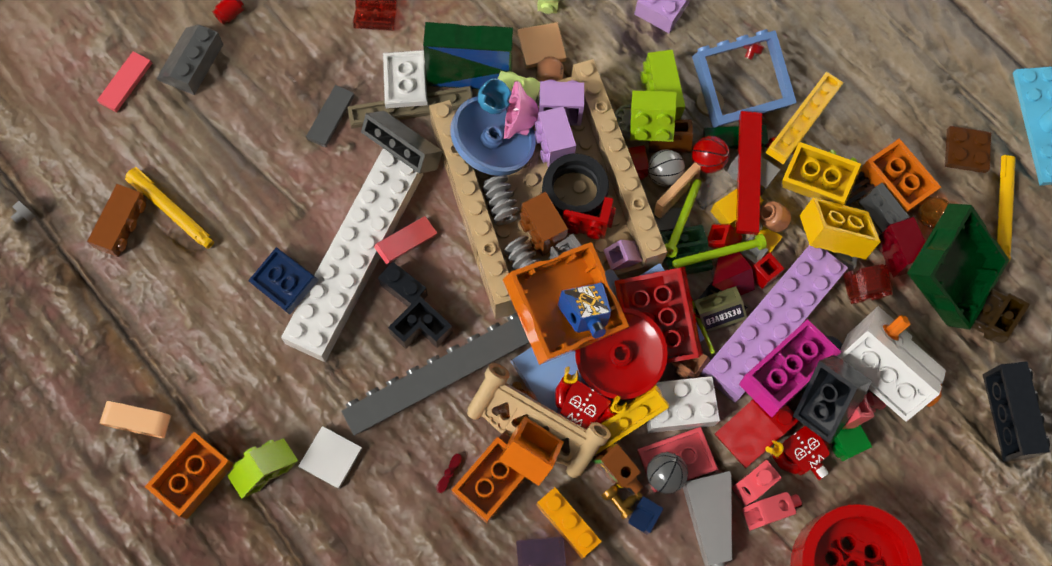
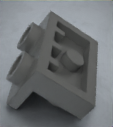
M883 183L876 186L868 196L858 203L864 211L869 212L872 222L881 233L890 224L906 220L909 217Z

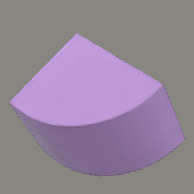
M619 240L604 249L611 270L624 269L643 261L635 241Z

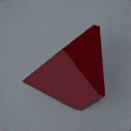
M740 252L717 258L713 286L722 291L736 286L740 296L755 290L753 269Z

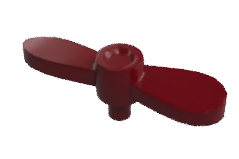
M455 454L451 458L448 469L444 471V476L436 486L438 493H443L446 490L450 478L454 476V471L461 464L462 456L460 454Z

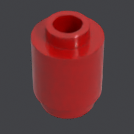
M222 0L215 6V10L212 13L224 25L226 22H231L244 11L242 8L244 4L241 0Z

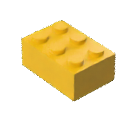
M799 142L783 177L782 188L809 198L815 197L846 205L859 175L861 163Z
M813 197L800 214L809 245L814 248L867 259L881 242L868 211Z

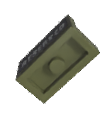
M736 286L694 301L707 333L747 319L744 304Z

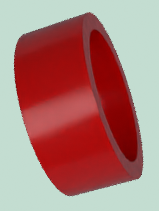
M862 504L842 506L823 513L808 522L795 540L790 562L791 566H830L825 561V555L829 553L834 559L831 566H848L850 561L855 566H923L919 548L908 529L888 512ZM843 538L850 542L849 550L842 546ZM866 546L872 550L871 559L865 555L864 550Z

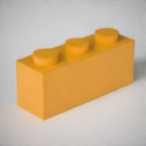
M555 487L537 502L536 506L581 559L602 542Z

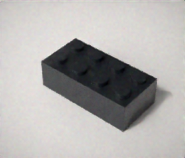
M1028 361L1000 364L982 374L1003 462L1026 460L1049 453L1050 440L1045 433L1044 416L1039 409V396L1034 389L1032 381L1033 372L1029 368Z

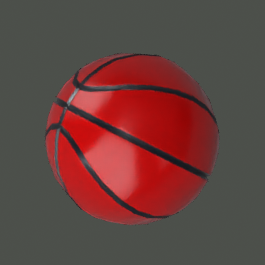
M707 136L698 140L692 150L693 163L701 166L700 171L704 173L721 171L727 165L730 158L728 145L724 140L716 136Z

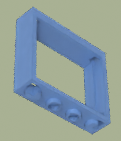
M768 29L756 32V36L750 38L748 35H743L736 38L737 41L732 43L729 40L717 43V47L710 48L709 45L698 48V52L692 56L712 127H719L739 121L741 111L765 114L797 103L776 30L768 32ZM766 41L783 98L722 115L706 57Z

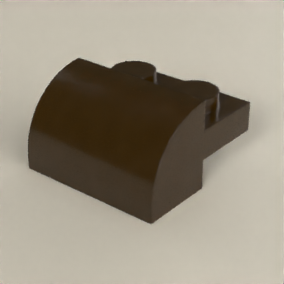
M992 289L972 327L984 333L983 338L993 342L1004 343L1013 333L1030 303L1011 293L1006 296Z

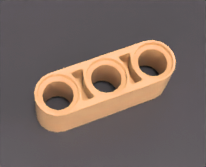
M106 401L99 424L157 438H165L171 415Z

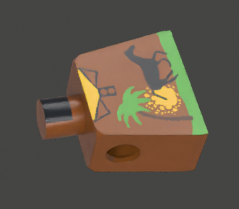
M618 444L610 445L592 460L618 488L626 487L632 495H635L643 488V485L636 478L640 474V470ZM621 469H623V471H624V475H623V476H621V473H620V472H621Z

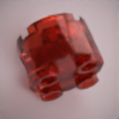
M887 264L860 268L856 273L852 270L843 274L848 300H850L851 304L861 303L869 299L878 300L893 295V287Z

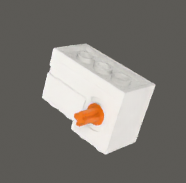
M878 306L847 334L840 349L841 353L837 357L872 380L869 389L907 422L925 406L931 407L940 400L942 396L941 384L943 383L946 370L911 340L912 335L905 330L911 325L906 316L900 315L894 320Z

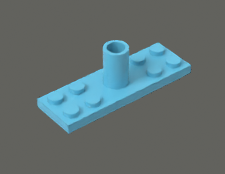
M1052 67L1016 69L1012 74L1039 186L1052 185Z

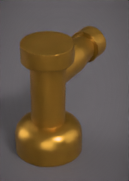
M614 484L601 497L605 501L611 500L622 514L620 517L625 519L633 512L631 507L637 500L642 498V494L638 492L622 501L618 496L619 489Z

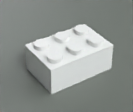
M713 377L658 382L656 385L668 402L669 408L646 423L648 433L715 426L720 420Z

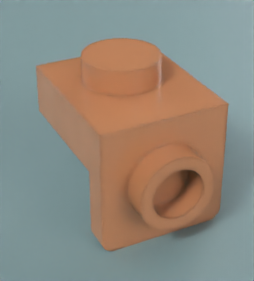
M703 354L699 358L672 362V365L676 368L675 373L683 379L698 378L710 359Z

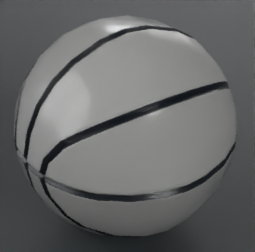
M660 150L649 159L648 175L659 186L671 187L685 173L683 158L673 150Z

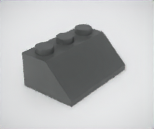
M202 25L185 28L156 79L195 95L223 46L218 32Z

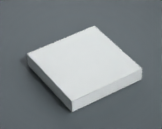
M322 426L298 467L340 489L363 448Z

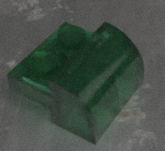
M703 224L683 229L676 246L678 248L677 255L673 258L665 256L663 263H666L667 270L675 269L672 264L675 259L708 251V240ZM673 230L660 232L664 244L669 242ZM710 259L683 267H685L686 275L710 271L713 269V263Z

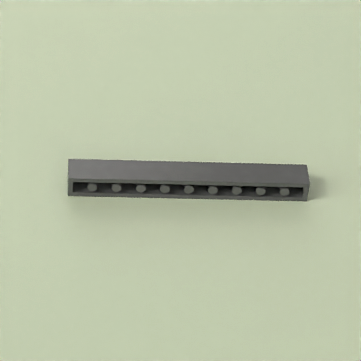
M517 312L507 317L508 322L500 325L498 322L488 327V333L482 336L477 333L466 339L468 343L462 347L456 344L447 349V355L441 358L439 355H436L426 361L428 365L422 368L415 366L406 371L407 376L399 379L397 376L386 382L387 387L381 390L376 387L366 393L367 397L361 401L356 398L346 403L347 408L341 412L353 435L360 434L530 343Z

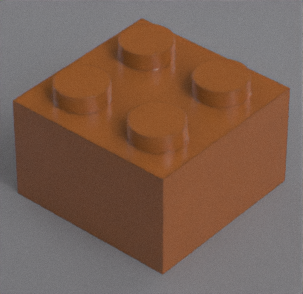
M546 191L522 203L521 220L519 223L523 231L530 234L532 238L530 242L533 244L534 250H539L543 256L550 252L552 246L555 249V245L567 238L568 228Z

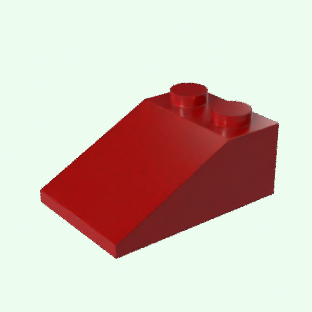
M753 399L714 435L742 466L747 468L766 451L765 448L767 446L770 447L774 444L772 440L777 441L798 420L793 417L794 412L787 405L771 417Z

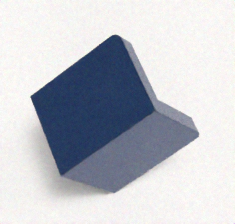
M643 496L629 518L628 524L648 535L664 508Z

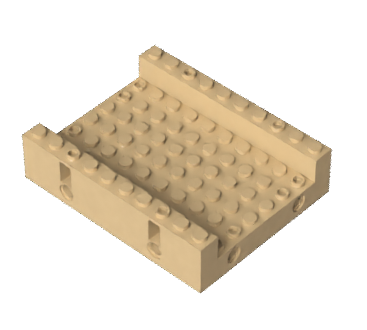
M594 59L574 64L572 77L557 82L574 80L584 83V110L581 126L570 125L576 143L575 154L590 156L603 166L609 181L607 197L613 198L612 207H616L612 228H607L605 239H591L581 233L574 234V236L581 245L592 242L605 272L610 269L604 249L619 240L635 241L643 261L624 269L613 270L619 280L641 275L659 263L662 265L667 250ZM450 100L430 105L432 130L438 148L443 151L441 157L495 320L516 313V310L503 282V278L514 270L512 268L513 263L509 262V256L505 254L504 250L512 241L521 236L529 237L524 242L525 244L531 243L530 239L532 238L530 234L523 231L519 221L521 220L522 203L542 194L543 178L548 166L541 159V144L536 142L534 153L526 166L514 174L506 175L509 179L505 183L511 184V188L507 191L514 193V196L509 199L517 201L512 207L519 208V212L514 214L518 216V219L506 225L494 224L495 217L491 215L492 209L488 206L489 201L486 200V193L483 191V183L495 177V175L486 174L473 168L455 149L451 139L450 126L457 110H453ZM579 173L562 175L557 178L553 187L554 193L561 201L574 206L585 205L591 202L597 193V188L593 181L584 174ZM532 246L528 251L530 252L535 250ZM538 250L536 255L532 257V259L540 258L541 261L550 260V252L542 256Z

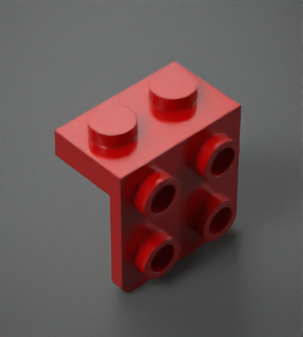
M604 198L600 217L564 210L562 220L568 228L567 233H581L591 239H605L607 228H612L616 207H612L613 198Z

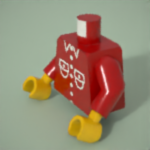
M570 367L565 368L564 376L555 389V405L558 408L557 412L564 415L566 419L587 430L591 423L597 422L602 424L617 413L620 414L625 411L627 403L622 406L617 404L621 398L620 396H616L613 403L610 404L611 401L577 380L578 370H576L575 374L570 375L568 374Z
M806 426L782 443L772 440L774 443L773 449L768 446L765 448L766 452L772 454L778 467L784 471L801 476L811 470L818 480L829 473L821 461L830 455V445Z

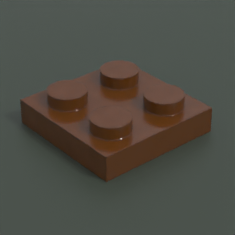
M949 126L946 136L945 167L987 173L990 170L991 132Z

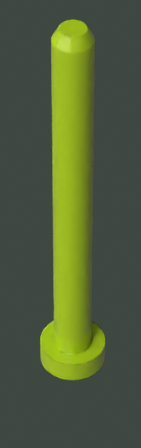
M700 179L693 181L669 242L665 244L667 257L673 258L677 255L678 248L676 246L702 182Z
M759 234L753 240L675 259L672 264L673 267L679 268L753 248L762 250L766 249L767 243L764 235Z

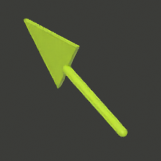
M691 297L697 323L711 354H714L715 350Z

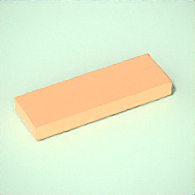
M694 163L656 202L655 216L662 218L691 188L693 181L699 179L701 166Z

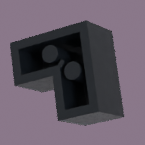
M421 296L388 327L390 335L405 349L421 334L438 348L453 333L452 325Z

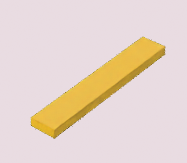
M826 71L767 149L766 153L784 165L798 143L801 142L844 82Z

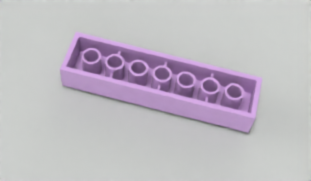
M809 245L707 364L700 375L703 377L712 376L714 386L735 403L745 392L739 385L743 377L804 322L848 267L825 249L814 248Z

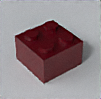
M912 217L890 224L879 236L881 242L877 245V248L886 260L887 270L895 278L908 273L924 246L925 239L915 218Z

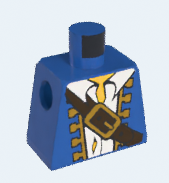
M603 283L561 291L558 307L573 329L578 333L590 330L593 338L602 337L606 333L604 327L607 325L611 315Z

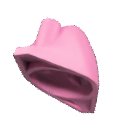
M517 81L514 82L508 102L510 105L507 107L504 139H510L515 133L527 136L529 128L533 127L535 121L538 120L539 108L537 103L525 93L521 83Z

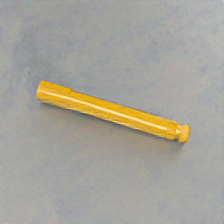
M1010 155L1001 156L997 243L1010 261L1016 158Z
M135 167L127 172L125 180L137 191L141 192L142 195L150 199L198 244L203 245L207 249L214 245V241L209 237L210 235L154 185V182L139 168Z

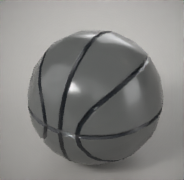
M660 453L654 456L647 466L648 481L655 490L661 493H674L680 490L687 481V465L675 453Z

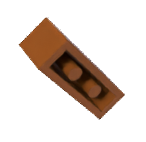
M116 184L87 240L94 249L119 257L120 253L127 246V239L130 233L136 228L140 213H143L146 208L147 200L142 193Z

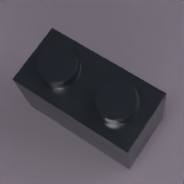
M393 261L378 277L380 286L407 307L419 296L423 299L428 296L427 288Z

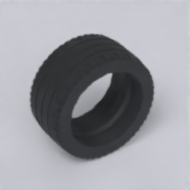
M578 153L564 155L557 158L548 167L543 178L542 193L546 191L562 219L564 210L597 216L602 210L604 198L608 196V176L603 166L590 156ZM568 173L584 174L596 185V197L585 205L574 206L566 204L554 193L555 181L557 178Z

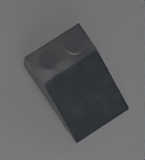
M835 355L824 358L818 362L793 417L830 444L864 399L872 380Z

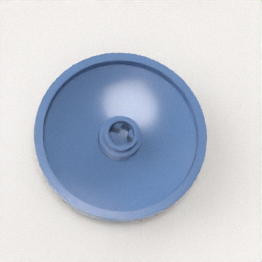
M477 96L461 104L452 118L450 133L455 149L469 165L483 173L502 176L520 171L526 166L535 150L536 139L533 128H529L527 136L515 133L510 139H504L507 108L501 114H489L481 108Z

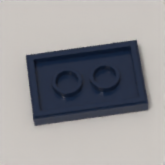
M276 247L248 281L284 311L291 314L319 279Z

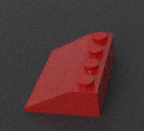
M685 267L614 281L620 307L644 313L661 329L667 344V363L699 358L703 355Z

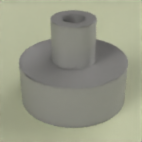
M20 201L12 206L17 211L11 216L16 223L23 218L30 222L35 217Z

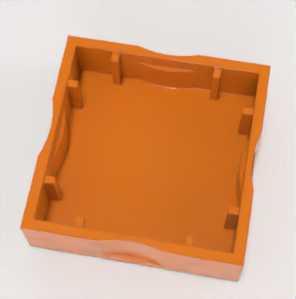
M592 242L565 251L553 259L538 261L514 270L503 278V282L539 365L617 334L629 327L618 300L607 283L605 271ZM603 283L611 315L607 325L604 327L606 333L602 337L593 338L590 330L578 333L573 329L558 307L562 290Z

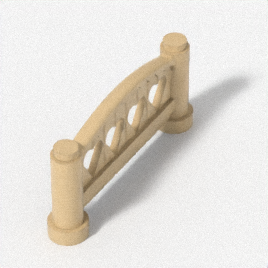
M491 363L485 371L484 381L468 406V416L474 420L483 417L501 434L505 432L511 437L518 425L514 424L513 419L528 414L530 420L541 427L548 426L549 432L559 439L569 438L570 453H563L560 450L556 463L567 466L566 472L570 477L577 478L581 476L600 446L605 445L611 437L610 431L604 425L597 422L591 423L587 430L507 384L506 382L510 377L508 370L500 364ZM508 402L510 418H504L501 414L495 413L493 407Z

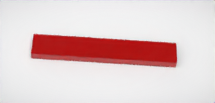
M741 111L739 114L736 233L759 234L762 113Z

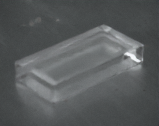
M723 168L701 184L695 201L704 210L732 189L736 182Z

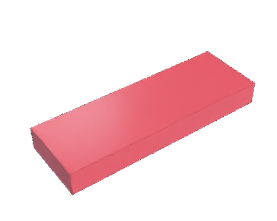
M133 51L97 99L99 104L117 113L152 65L151 60Z
M424 216L376 243L374 248L384 262L388 264L435 237L437 231Z

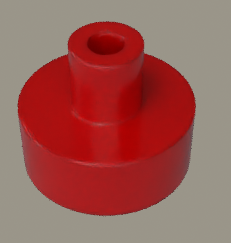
M757 43L744 47L747 49L745 57L752 60L755 53L762 54L765 46Z

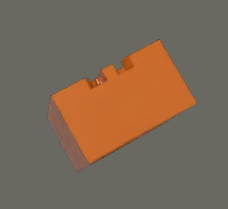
M525 416L512 433L499 460L539 486L554 467L564 441Z

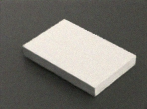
M424 50L383 53L385 107L398 108L428 105Z

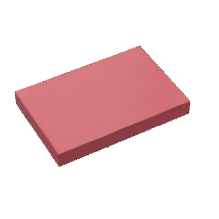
M701 427L637 449L646 475L647 466L651 459L663 452L675 453L685 461L688 469L687 481L718 470ZM651 486L653 493L659 492Z

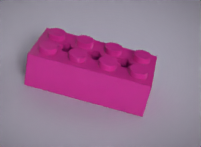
M807 319L743 377L739 385L773 417L808 385L820 360L832 355L838 356L841 351Z

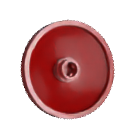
M621 308L629 327L617 334L575 350V357L579 373L591 389L610 399L620 396V400H629L642 396L659 382L666 368L668 351L661 329L650 317L637 310Z

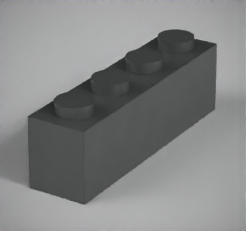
M385 111L365 114L361 133L419 174L437 170L443 152L441 149Z

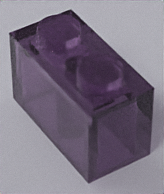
M563 536L516 541L518 566H566Z

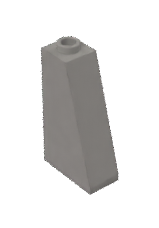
M730 471L687 481L683 486L704 566H726L725 562L732 560Z

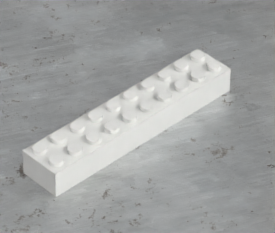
M382 149L314 275L319 281L299 303L281 336L286 345L326 362L381 257L374 248L375 244L393 234L423 177V173L419 174L394 155Z

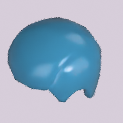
M491 78L479 89L478 102L481 108L489 114H501L510 105L508 99L511 91L506 83L500 79Z

